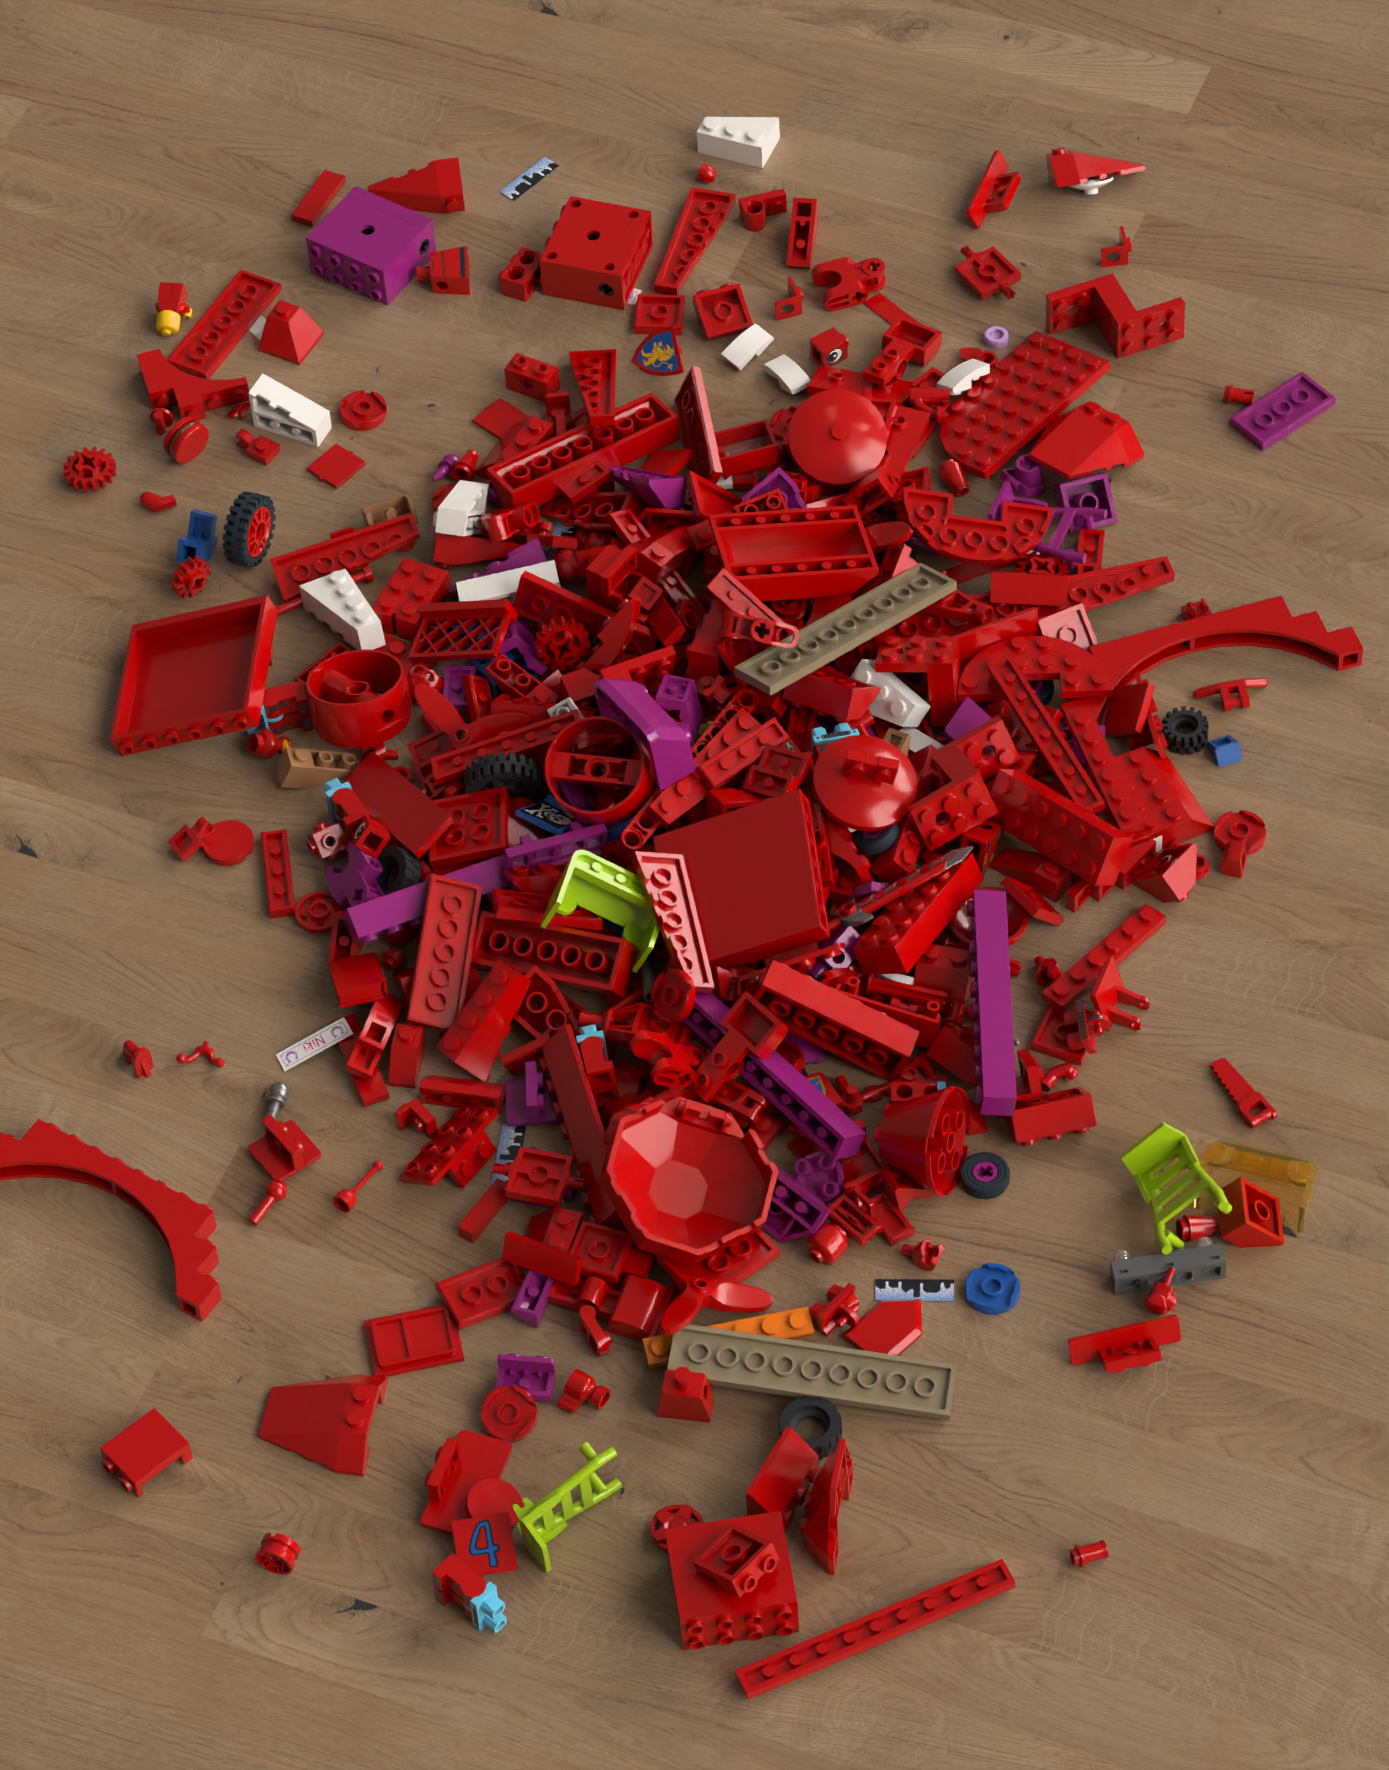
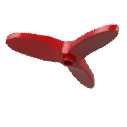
M886 522L865 527L873 553L886 550L888 545L902 544L913 534L912 528L905 522Z
M417 684L414 688L415 698L425 715L433 724L449 735L450 743L446 753L498 736L502 731L510 732L528 726L531 722L527 715L518 712H506L488 715L467 724L455 706L439 691L425 684ZM465 732V738L461 740V734Z
M655 1254L661 1266L676 1282L682 1292L667 1308L662 1317L659 1329L663 1335H671L682 1330L691 1323L701 1308L710 1307L725 1312L753 1313L763 1312L772 1306L773 1297L765 1290L731 1281H708L698 1276L688 1264Z

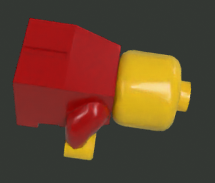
M160 282L158 302L154 306L156 309L155 315L157 316L156 329L163 336H171L179 331L181 315L184 319L186 317L191 319L192 309L185 304L188 293L183 283Z

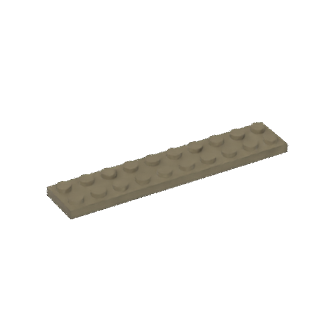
M919 563L799 630L797 646L783 648L773 645L735 666V676L771 696L957 590V583L946 575ZM793 634L781 642L784 644L790 643L793 639Z
M688 1324L673 1335L667 1370L687 1367L691 1372L705 1374L710 1385L803 1398L805 1396L821 1397L836 1404L950 1420L958 1364Z

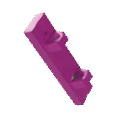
M575 821L569 823L567 833L533 842L529 834L519 836V846L504 850L505 870L513 869L517 865L532 867L572 856L577 850L591 851L606 847L608 830L604 823L582 828L580 822Z

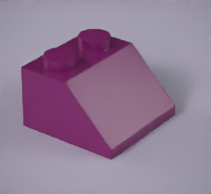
M1096 473L1053 484L1058 507L1107 509L1106 519L1093 518L1094 527L1118 522L1107 473ZM1083 517L1073 518L1068 529L1069 533L1085 529Z

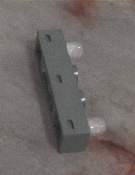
M1203 1236L1198 1239L1197 1248L1176 1249L1169 1254L1149 1253L1145 1256L1133 1258L1130 1257L1127 1250L1119 1249L1114 1254V1261H1111L1110 1278L1114 1294L1119 1295L1151 1290L1156 1280L1163 1282L1169 1266L1176 1269L1169 1286L1225 1278L1226 1259L1222 1244L1214 1245L1211 1238Z

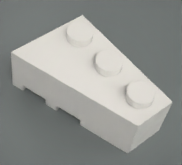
M705 117L697 130L698 153L759 168L764 167L780 139L779 117Z
M263 373L249 391L254 427L319 447L332 428L329 410Z
M862 659L851 675V678L881 688L880 693L868 708L871 714L899 726L918 727L931 706L892 672H876V660Z

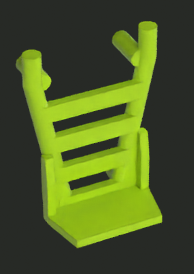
M1161 1122L1120 1155V1158L1133 1175L1145 1202L1148 1205L1151 1203L1155 1236L1163 1254L1171 1253L1172 1247L1175 1250L1183 1249L1184 1242L1169 1229H1166L1165 1223L1207 1190L1210 1193L1208 1200L1220 1211L1228 1214L1232 1210V1205L1228 1203L1223 1190L1200 1166V1162L1188 1137L1183 1132L1164 1122ZM1175 1158L1179 1159L1172 1166L1166 1169L1163 1173L1157 1176V1173L1165 1166H1167L1170 1162H1172ZM1188 1168L1189 1171L1162 1191L1167 1183ZM1198 1179L1199 1182L1165 1209L1162 1208L1163 1205Z
M588 1442L582 1444L579 1450L588 1460L585 1465L536 1504L525 1497L523 1498L524 1508H520L518 1504L513 1505V1510L519 1520L517 1523L519 1533L528 1551L546 1572L552 1570L546 1543L554 1539L567 1527L565 1521L603 1501L623 1487L617 1478L604 1485L595 1473L598 1468L617 1456V1452L612 1446L597 1454ZM578 1485L580 1500L572 1503L570 1491ZM559 1503L561 1511L553 1514L552 1508Z

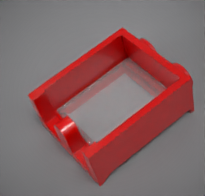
M767 419L714 433L724 480H727L731 475L746 473L772 466L776 463L779 466L782 465L780 455L784 454L781 441L777 438L775 428H770Z

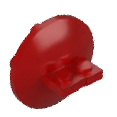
M852 735L834 741L819 755L812 774L813 792L821 808L840 825L855 830L872 832L883 830L899 823L909 813L907 807L914 804L917 795L916 773L907 756L893 744L874 736Z

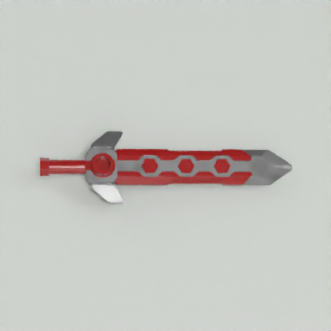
M973 846L955 849L943 856H939L856 903L855 898L848 901L837 910V917L828 922L829 932L831 933L842 926L850 925L852 928H856L873 919L874 917L870 913L961 862L973 849Z

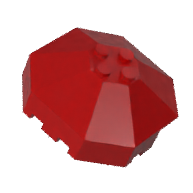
M679 1096L667 1103L663 1100H658L644 1107L641 1111L631 1116L628 1115L618 1121L612 1130L599 1181L639 1249L693 1265L758 1232L766 1222L779 1170L773 1161L770 1162L763 1151L764 1145L755 1130L749 1129L744 1135L732 1113Z

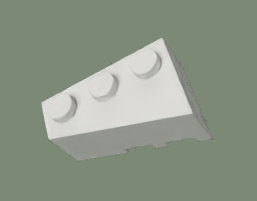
M460 480L440 504L438 511L434 513L433 526H436L435 532L457 536L482 534L479 520L485 514L489 484Z

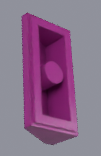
M528 1269L511 1308V1313L532 1327L538 1328L549 1304L547 1296L554 1278Z

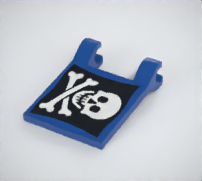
M550 793L544 800L518 809L515 813L516 816L555 835L567 833L569 823L575 822L574 819L570 818L556 805ZM588 808L584 809V811H593Z

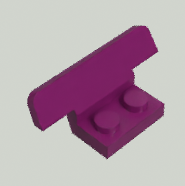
M518 616L516 623L509 624L498 655L501 653L506 654L511 649L517 647L519 652L524 655L528 668L541 675L547 670L546 665L542 664L541 658L537 657V649H535L534 645L536 638L531 625ZM500 623L493 624L488 629L493 631L500 626ZM494 640L488 643L490 650Z
M664 674L655 701L664 710L680 711V727H685L689 731L692 738L689 742L692 747L706 711L704 699L698 694L694 679Z

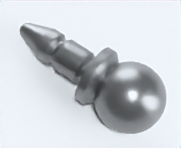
M282 1081L271 1084L268 1091L269 1097L266 1101L269 1105L266 1116L271 1114L275 1120L279 1109L285 1107V1101L290 1096L289 1086Z

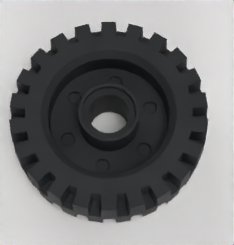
M499 752V756L491 753L488 754V758L483 755L479 757V761L473 760L471 765L466 767L464 775L465 794L506 786L508 796L534 799L535 802H538L542 793L541 769L536 762L533 763V759H525V756L521 754L516 757L515 753L510 752L508 756H505V752Z

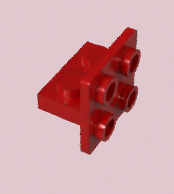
M271 1114L261 1120L265 1136L248 1146L249 1153L273 1180L284 1181L322 1157L321 1151L293 1120L285 1123L282 1121L277 1122Z

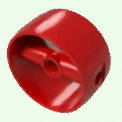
M354 650L340 653L319 663L307 677L306 698L311 722L319 738L331 745L345 748L376 745L398 735L410 722L412 701L408 678L402 663L389 653L378 650Z
M592 716L572 722L556 735L549 746L545 759V777L551 796L564 813L584 825L593 826L604 823L606 828L629 821L646 804L653 789L654 769L649 751L620 721L609 717ZM598 734H615L634 742L639 747L641 760L568 752L576 744L588 737ZM601 767L605 768V772L602 776H594V772L596 771V769ZM558 781L592 784L597 788L611 786L633 790L622 802L611 808L600 811H584L568 805L561 799Z

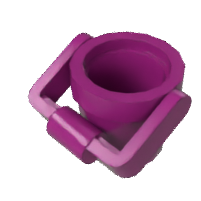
M1026 454L1016 460L1015 467L1003 469L1000 479L1003 482L1009 481L1011 488L1024 497L1038 496L1045 491L1041 465L1029 459V454Z

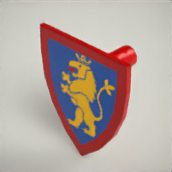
M675 326L661 328L647 336L637 347L631 362L641 370L652 375L672 376L684 373L681 359L682 349L678 344Z

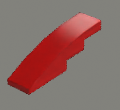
M1151 839L1128 849L1114 886L1124 891L1132 883L1131 880L1156 856L1155 840ZM1081 878L1066 892V908L1075 913L1090 897L1100 902L1114 886H1094Z

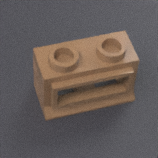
M408 494L360 508L365 528L412 513L415 523H419L413 499Z

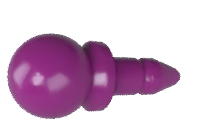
M455 454L446 455L438 464V470L434 472L432 480L438 481L445 476H451L452 465L460 458Z

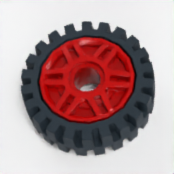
M245 491L238 495V499L235 498L233 501L234 506H231L229 509L230 515L227 514L226 520L228 522L224 524L226 533L223 534V540H225L223 549H225L224 555L227 556V561L241 566L256 567L258 563L263 561V557L267 554L266 549H269L271 545L269 541L273 539L274 534H272V530L275 529L273 521L276 520V515L273 514L275 506H273L274 503L270 497Z

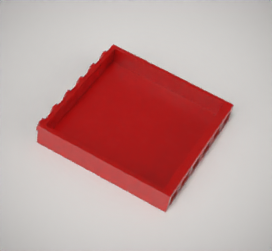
M268 595L132 625L110 736V742L121 756L259 726L278 614L277 608Z
M800 789L653 837L655 846L652 848L653 853L680 854L684 857L710 966H718L723 969L736 968L830 938L810 801ZM664 940V946L669 954L670 960L667 962V969H676V966L673 962L671 954Z

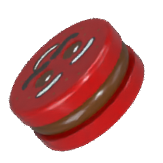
M184 417L176 422L166 434L163 449L179 464L188 463L205 448L209 439V431L194 417Z

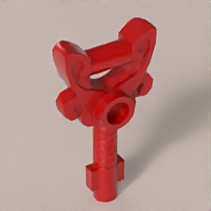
M929 1050L922 1052L912 1062L907 1060L898 1073V1079L892 1080L930 1082L935 1084L937 1082H946V1086L948 1084V1078L939 1073L936 1074L931 1065L932 1058L927 1055ZM921 1069L927 1079L917 1075V1071ZM891 1081L877 1087L875 1084L866 1087L865 1091L861 1093L864 1095V1103L868 1101L874 1103L882 1100L883 1095L890 1093Z

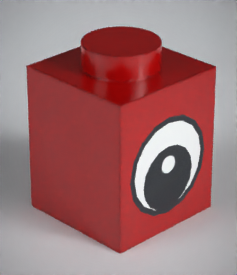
M832 327L810 339V356L819 365L831 367L848 358V339L844 334H840Z
M367 815L363 816L350 835L355 847L376 859L391 838L387 827Z

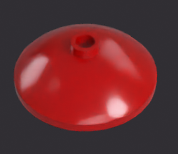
M997 887L976 888V890L1006 891L1009 946L1017 942L1027 930L1029 923L1028 911L1005 889ZM972 893V895L968 898V900H972V898H973V893ZM966 901L950 920L949 927L954 937L969 947V941H972V937L968 936L967 930L968 921L971 920V916H967Z

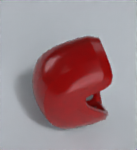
M415 664L407 675L411 699L416 703L418 702L414 695V688L417 684L429 685L441 694L444 690V678L422 664Z

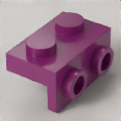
M513 1353L498 1355V1374L495 1388L510 1385L519 1386L527 1390L536 1402L551 1403L556 1378L554 1359L545 1356H520Z

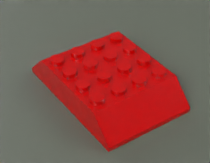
M857 505L708 515L723 568L761 602L852 595L879 574V568Z
M1144 746L1114 757L1145 821V829L1128 833L1129 836L1133 837L1129 848L1162 836L1163 849L1169 847L1170 843L1174 840L1181 843L1213 831L1214 825L1168 756L1166 755L1167 758L1161 759L1158 751ZM1085 768V772L1087 773L1088 777L1090 778V780L1092 781V783L1098 791V788L1088 768ZM1057 779L1050 781L1046 785L1068 798ZM1107 807L1094 814L1116 827ZM1071 872V882L1075 884L1081 877Z

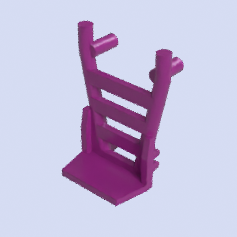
M1004 481L988 513V520L1001 521L1003 501L1048 507V504L1035 499L1015 497L1010 482ZM1051 507L1053 511L1050 524L1054 517H1061V520L1049 544L1042 543L1043 537L1032 550L1065 560L1068 563V570L1070 572L1076 571V563L1084 564L1086 562V554L1075 552L1071 548L1066 550L1060 549V545L1074 517H1083L1084 528L1095 529L1093 518L1106 519L1107 509Z

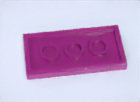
M1300 372L1229 418V425L1260 450L1264 451L1333 406L1336 398L1305 373Z

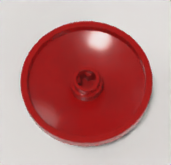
M826 390L810 396L796 409L788 429V448L795 465L808 478L826 486L846 487L856 484L878 468L887 446V430L880 412L863 396L848 390Z

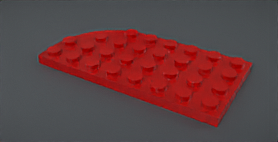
M1034 331L990 370V374L984 375L947 410L945 422L941 423L940 428L943 449L947 452L949 459H955L961 464L963 470L985 480L988 479L1111 369L1110 361Z

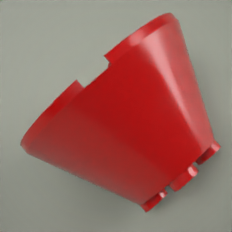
M951 1086L897 1104H886L883 1110L881 1125H876L874 1130V1141H877L879 1145V1158L887 1161L933 1195L942 1197V1195L948 1196L951 1194L960 1180L961 1167L967 1159L969 1146L964 1145L966 1129L971 1130V1109L966 1092L961 1087Z

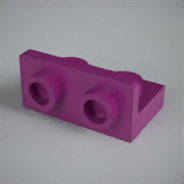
M445 666L443 695L455 706L457 711H469L463 677L467 674L476 676V666Z

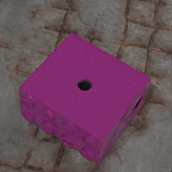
M356 186L306 237L312 273L385 305H389L416 276V267H424L430 261V254L436 252L433 221L431 218Z

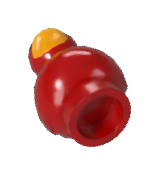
M262 728L256 734H251L247 740L248 751L251 754H256L261 759H270L276 752L283 754L286 747L292 748V741L288 737L282 736L277 739L274 732L267 728Z

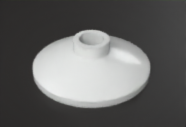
M1109 175L1107 179L1102 180L1090 179L1089 177L1087 178L1088 183L1071 185L1069 187L1084 190L1085 195L1096 194L1099 187L1113 180V175Z

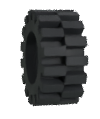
M1181 706V711H1178L1176 707L1173 709V714L1168 711L1166 717H1163L1162 732L1168 744L1167 749L1171 747V752L1176 753L1179 750L1180 755H1184V751H1188V754L1191 755L1194 749L1196 752H1199L1201 747L1204 748L1206 746L1209 723L1206 715L1202 716V711L1198 710L1195 713V708L1190 707V710H1186V706ZM1185 727L1194 730V732L1182 734L1176 730Z

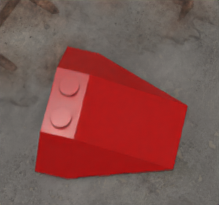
M1088 401L1064 411L1051 421L1029 453L1028 458L1069 480L1092 475L1096 469L1103 468L1104 471L1112 470L1114 465L1131 466L1144 457V452L1130 422L1121 418L1120 415L1102 408L1098 403Z
M358 1374L271 1387L258 1436L260 1439L288 1452L291 1450L297 1452L312 1463L313 1461L321 1463L334 1473L364 1477L370 1454L367 1440L376 1405L383 1403L388 1378Z
M843 1438L839 1439L816 1476L812 1492L807 1491L805 1497V1509H808L807 1517L802 1516L800 1522V1533L804 1534L805 1546L829 1575H835L839 1554L838 1515L841 1500H849L854 1477L853 1459L850 1458L851 1453L848 1452L847 1441Z

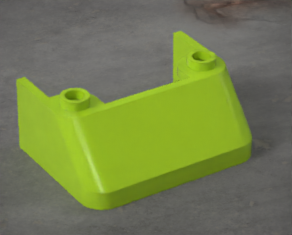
M577 850L570 858L549 900L540 927L545 929L556 912L562 915H569L579 905L624 927L622 938L637 946L636 951H638L632 968V971L637 973L653 950L660 930L638 875L591 852Z

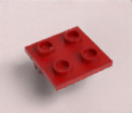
M1107 955L1104 964L1099 968L1095 986H1092L1090 990V1000L1093 1002L1095 1009L1100 1011V1014L1106 1015L1109 1018L1110 1025L1105 1031L1110 1030L1112 1023L1127 1026L1132 1030L1138 1031L1143 1025L1139 1023L1141 1019L1116 1009L1118 1003L1136 1006L1142 1010H1148L1151 1003H1148L1149 998L1124 987L1113 955Z

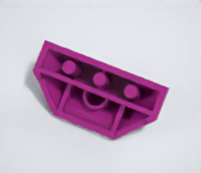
M776 1166L779 1172L767 1219L762 1228L781 1243L809 1237L818 1231L830 1211L820 1198Z

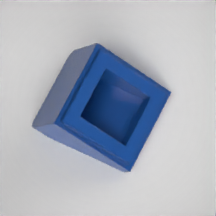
M1230 735L1206 743L1208 750L1219 767L1242 760L1240 743Z

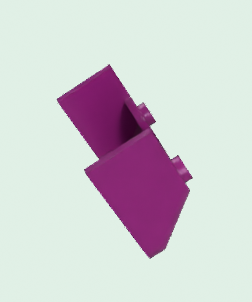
M602 678L593 684L600 716L620 721L650 752L657 786L660 791L696 771L689 742L692 740L689 731L685 727L681 728L648 694L646 687L642 683Z

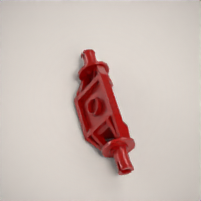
M643 1002L616 1010L610 1007L608 1014H605V1016L582 1009L577 1024L579 1027L596 1025L597 1031L603 1030L606 1042L626 1049L636 1033L646 1030L666 1034L674 1044L696 1047L704 1052L707 1057L713 1050L686 1023L682 1021L673 1024L661 1021L653 1012L652 1008H655L654 1005ZM631 1019L629 1025H613V1022ZM691 1036L702 1044L705 1049L702 1050L690 1042Z

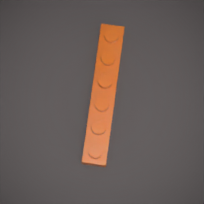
M808 1307L705 1326L791 1340L813 1337L815 1333ZM674 1334L643 1338L642 1343L648 1369L668 1365Z

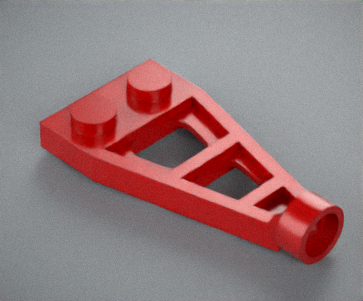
M958 589L945 596L938 603H933L918 611L971 623L977 622L982 625L990 623L994 615L992 606L979 603ZM956 601L964 605L960 609L950 607Z

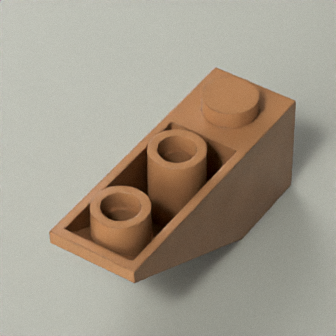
M286 747L275 769L281 787L307 789L324 785L335 778H338L339 781L344 780L360 764L357 754Z

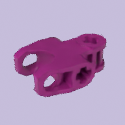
M352 840L346 847L349 854V862L346 868L342 871L340 868L329 865L324 871L327 886L332 897L344 908H350L385 896L376 881V878L383 872L379 860L355 847Z

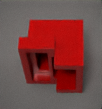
M608 545L586 568L589 599L618 611L617 607L628 598L630 592L642 576H644V574L636 571L638 568L636 548L628 545L624 550H620Z

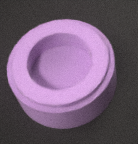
M1000 326L988 328L984 334L985 345L991 349L1004 348L1009 342L1008 331Z

